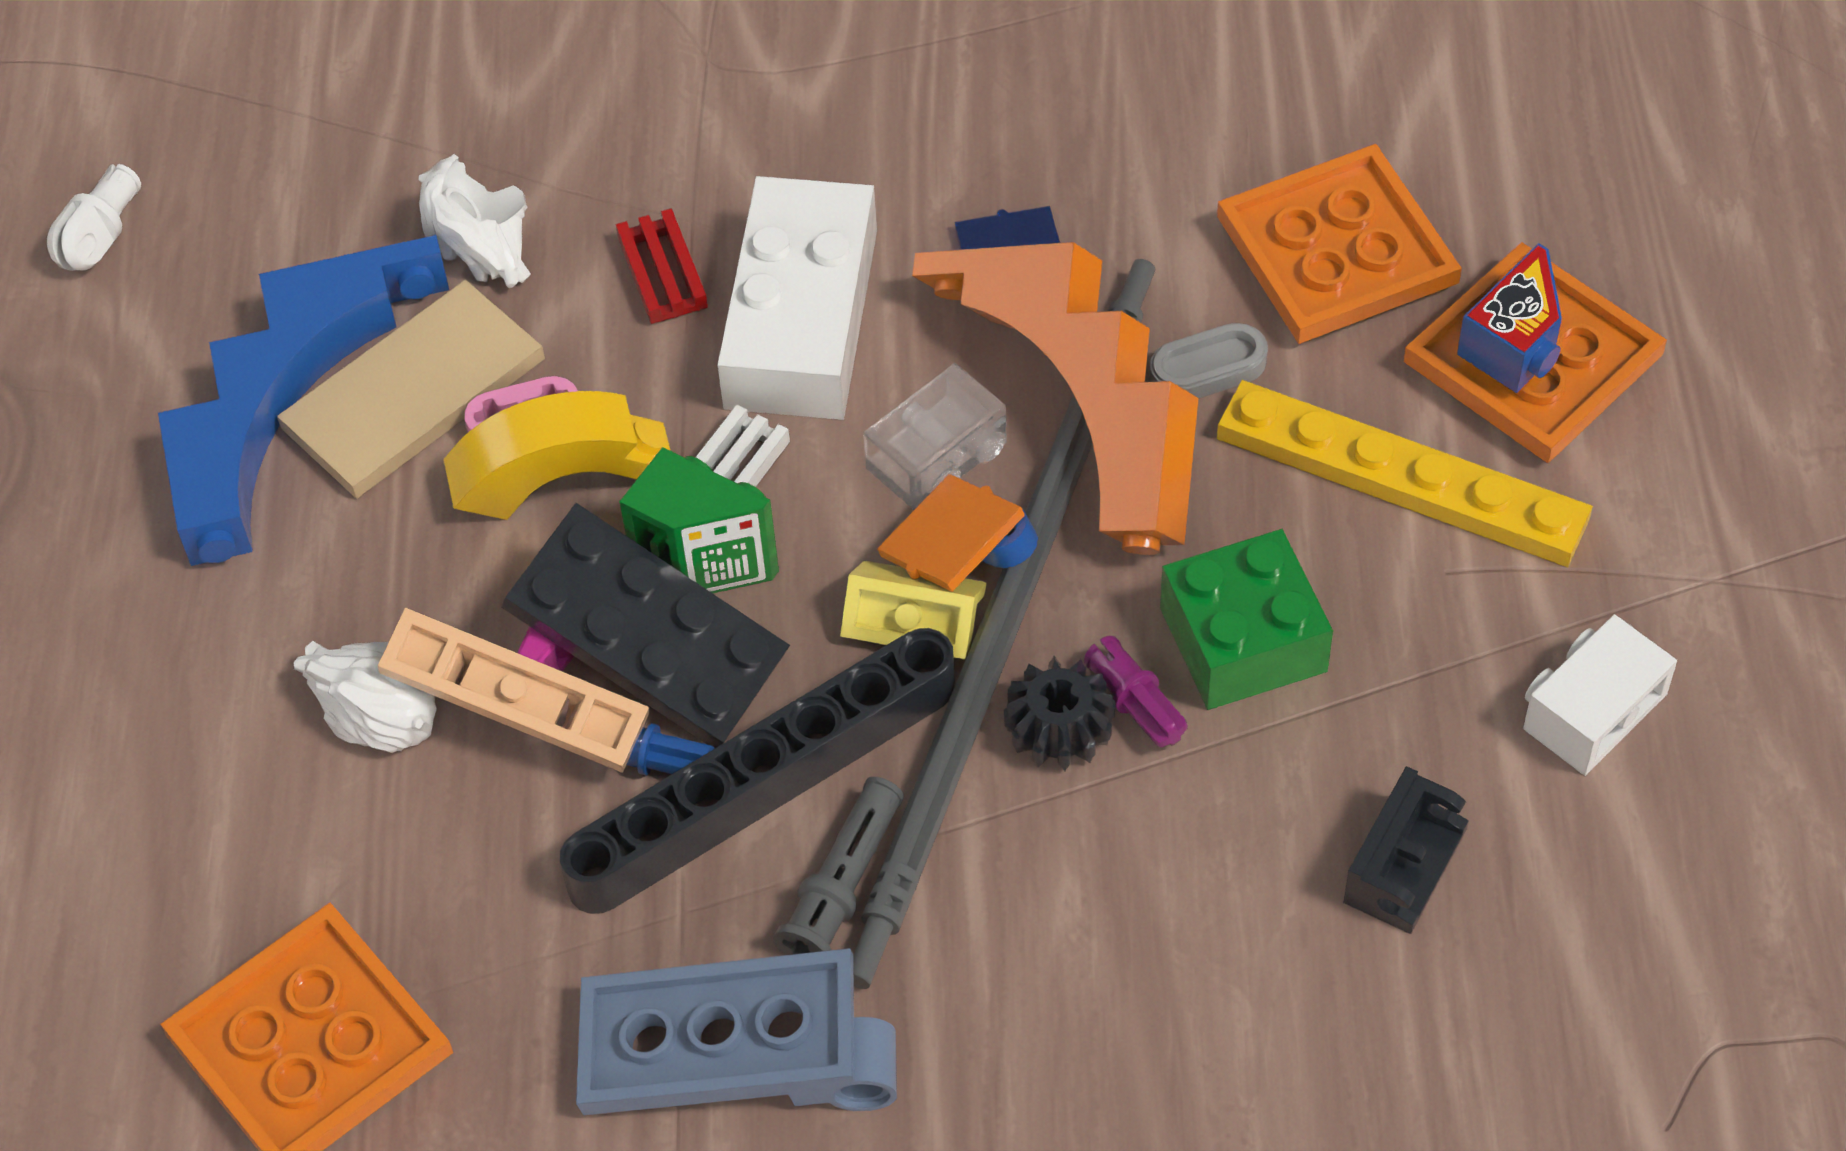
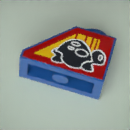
M1538 243L1463 316L1457 355L1515 393H1518L1534 375L1538 378L1544 377L1554 366L1561 351L1560 346L1556 344L1562 316L1548 248Z

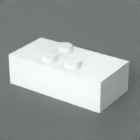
M756 176L717 365L724 410H733L736 405L746 408L747 412L844 420L877 234L874 185Z

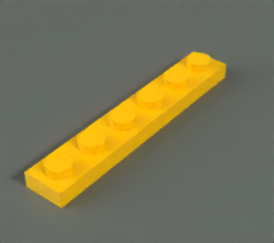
M1241 380L1218 423L1217 439L1567 568L1588 525L1593 508L1592 505L1245 380Z

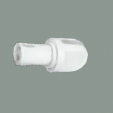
M111 164L93 191L89 194L81 193L74 195L53 222L47 236V248L51 259L60 268L71 271H83L92 268L101 260L122 232V222L119 216L128 202L141 189V181L133 170L122 164H118L116 167L114 164Z

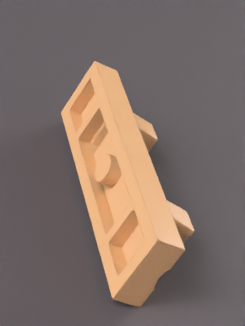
M408 608L404 609L378 664L379 673L622 773L649 715L648 706ZM567 699H569L566 719L563 726L560 727L556 724Z

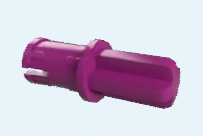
M1106 636L1099 639L1108 651V654L1105 657L1098 647L1093 644L1084 656V664L1095 675L1103 674V678L1107 683V689L1114 695L1115 708L1120 713H1129L1158 747L1162 748L1167 745L1173 746L1181 740V735L1188 729L1187 721L1159 690V679L1152 671H1143L1121 646V642L1115 636Z

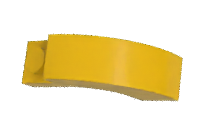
M575 391L534 398L494 414L464 435L443 461L454 509L508 520L532 492L554 479L581 472H605L637 479L660 449L664 447L670 450L664 423L631 415L625 395L601 391Z

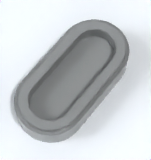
M1231 323L1166 343L1159 347L1151 358L1150 382L1171 381L1198 398L1239 386L1241 380L1251 382L1257 379L1266 368L1267 341L1264 335L1256 328L1247 324Z

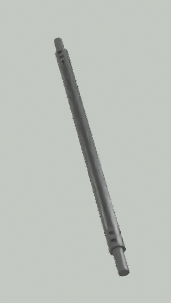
M1136 259L1133 262L1118 300L1111 302L1107 311H1123L1140 323L1142 322L1143 312L1140 308L1156 270L1150 261ZM1074 394L1026 510V514L1038 536L1037 547L1032 555L1023 563L1002 569L884 863L879 871L869 900L862 913L861 919L865 927L853 954L854 987L868 989L870 987L890 935L897 934L901 928L1093 443L1088 426Z

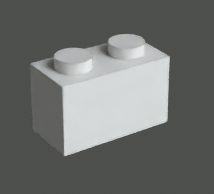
M1615 614L1596 632L1588 628L1581 633L1570 647L1566 656L1567 660L1555 672L1550 668L1542 671L1532 682L1525 694V700L1529 702L1523 729L1584 776L1668 694L1677 659Z

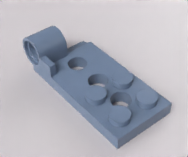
M851 948L581 977L576 1105L583 1115L789 1095L794 1106L831 1103L845 1110L871 1111L887 1107L897 1099L896 1030L893 1025L881 1019L854 1017V974ZM785 1012H797L803 1015L801 1026L792 1035L777 1038L768 1034L771 1022L778 1015ZM729 1019L735 1023L732 1034L724 1042L716 1045H707L700 1042L704 1028L712 1021ZM650 1026L666 1028L665 1039L656 1049L648 1052H639L633 1049L636 1036L645 1028Z

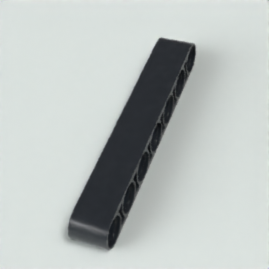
M918 628L904 634L575 832L564 842L560 850V865L572 904L579 910L590 914L605 913L616 908L944 707L949 702L955 688L953 646L949 638L940 631L931 628ZM925 667L936 669L926 673L915 671ZM867 700L882 701V703L867 706L861 704ZM815 732H823L828 734L827 736L820 739H811L807 737L808 735L813 734ZM762 765L774 767L767 772L756 773L751 771L753 768ZM704 799L719 800L716 804L708 807L695 805ZM648 833L663 834L653 841L638 840ZM592 867L606 868L602 873L595 876L581 875L585 870Z

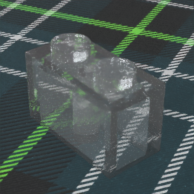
M954 363L863 432L866 469L915 510L948 474L961 478L979 463H988L1000 453L1007 442L1006 405Z

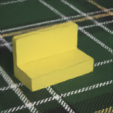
M863 561L848 576L840 637L888 645L915 629L931 628L940 631L949 638L953 646V656L955 658L966 659L971 648L977 604L985 596L986 582L965 578L951 592L922 577L911 579L907 570L902 567Z

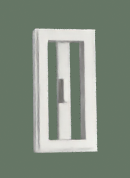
M736 405L696 458L706 463L713 472L731 480L738 471L739 464L756 442L760 440L764 442L734 481L736 483L746 482L756 487L789 444V429L779 424L773 429L769 427L768 419L758 414L752 419L748 417L746 408Z

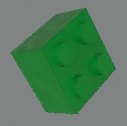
M1283 528L1162 566L1160 609L1207 710L1328 672L1333 629Z

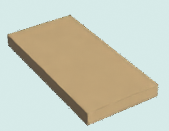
M465 279L280 413L277 418L281 429L358 499L464 420L467 405L476 396L508 387L545 359L543 347Z

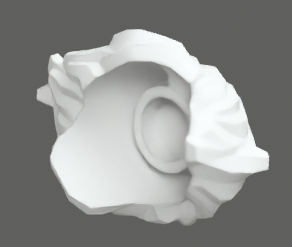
M455 154L440 160L430 170L419 175V181L422 183L419 207L425 237L437 235L443 259L454 260L458 255L468 265L477 281L487 282L489 275H491L492 280L498 277L503 278L506 286L512 288L517 282L523 283L528 279L531 273L521 260L522 219L525 216L524 211L528 208L523 191L513 185L496 192H489L485 186L466 174L464 163L459 162V157Z
M314 641L305 647V656L297 657L294 661V670L303 673V676L307 679V685L313 691L325 712L324 720L338 738L349 743L370 746L394 753L410 746L419 745L431 736L433 719L437 709L435 696L379 673L378 664L389 642L354 643L335 650L324 648Z

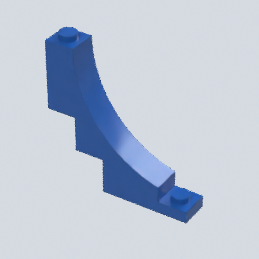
M437 235L259 274L269 329L209 342L219 399L158 413L177 531L191 566L207 562L219 563L233 556L253 552L250 526L252 498L262 461L269 444L280 427L277 416L296 403L322 375L343 358L367 342L396 328L391 303L408 299H419L430 294L449 290Z

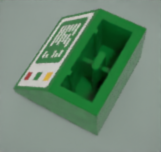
M662 447L619 501L626 536L711 593L772 581L779 572L771 500L766 498L758 488L749 483H736L713 472L706 463L696 457H682Z

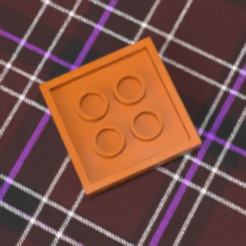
M1377 144L1218 201L1217 218L1298 344L1460 283L1461 266Z
M1521 242L1405 347L1403 362L1543 461L1549 463L1664 354L1667 339L1551 262L1562 316L1556 344L1560 346L1561 351L1554 366L1542 378L1534 375L1518 393H1515L1457 355L1463 316L1532 250V248Z
M331 902L160 1024L166 1037L258 1151H323L454 1053L447 1037Z

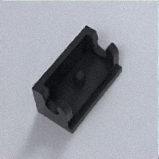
M1406 766L1348 870L1343 903L1412 934L1467 830L1469 820L1457 814L1461 812L1466 803L1464 798L1442 785L1419 776L1418 771Z

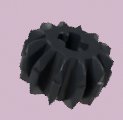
M1055 655L1049 662L1048 670L1046 671L1028 664L1027 669L1024 671V681H1011V686L1007 691L1008 704L1007 708L1004 709V726L1007 727V731L1012 732V744L1016 748V752L1032 750V759L1037 767H1040L1050 757L1058 758V763L1064 771L1070 765L1071 756L1073 755L1091 763L1092 758L1096 755V745L1108 744L1112 736L1111 722L1115 717V700L1112 699V695L1106 694L1107 683L1103 678V674L1086 676V667L1081 659L1070 669L1061 668V664Z

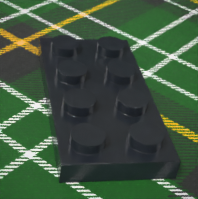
M578 503L574 504L506 595L501 607L714 748L725 743L790 647V644Z

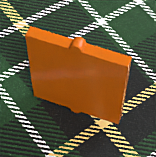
M948 474L877 550L882 558L906 569L911 579L922 577L953 592L1025 514L1020 506L994 495L990 486L985 485L979 488Z

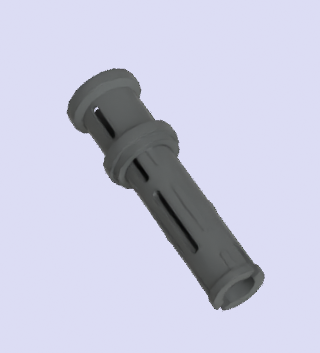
M873 776L866 779L863 790L842 829L839 831L818 874L810 875L809 878L803 880L797 890L800 901L789 922L781 924L773 935V943L782 954L793 955L832 950L830 944L841 923L849 921L856 911L854 891L872 856L875 854L896 809L900 807L903 801L904 794L894 783L881 777ZM868 826L853 855L848 856L862 828ZM818 919L816 925L814 927H811L814 920Z

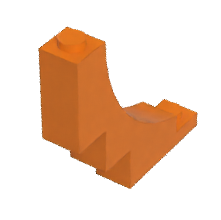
M1074 242L915 253L913 277L934 288L936 296L949 300H961V305L987 320L1022 333L1053 362L1068 383L1083 412L1092 438L1098 466L1100 489L1099 532L1122 542V550L1133 554L1155 555L1160 553V545H1185L1199 398L1171 381L1145 382L1150 328L1123 311L1097 312L1102 260Z

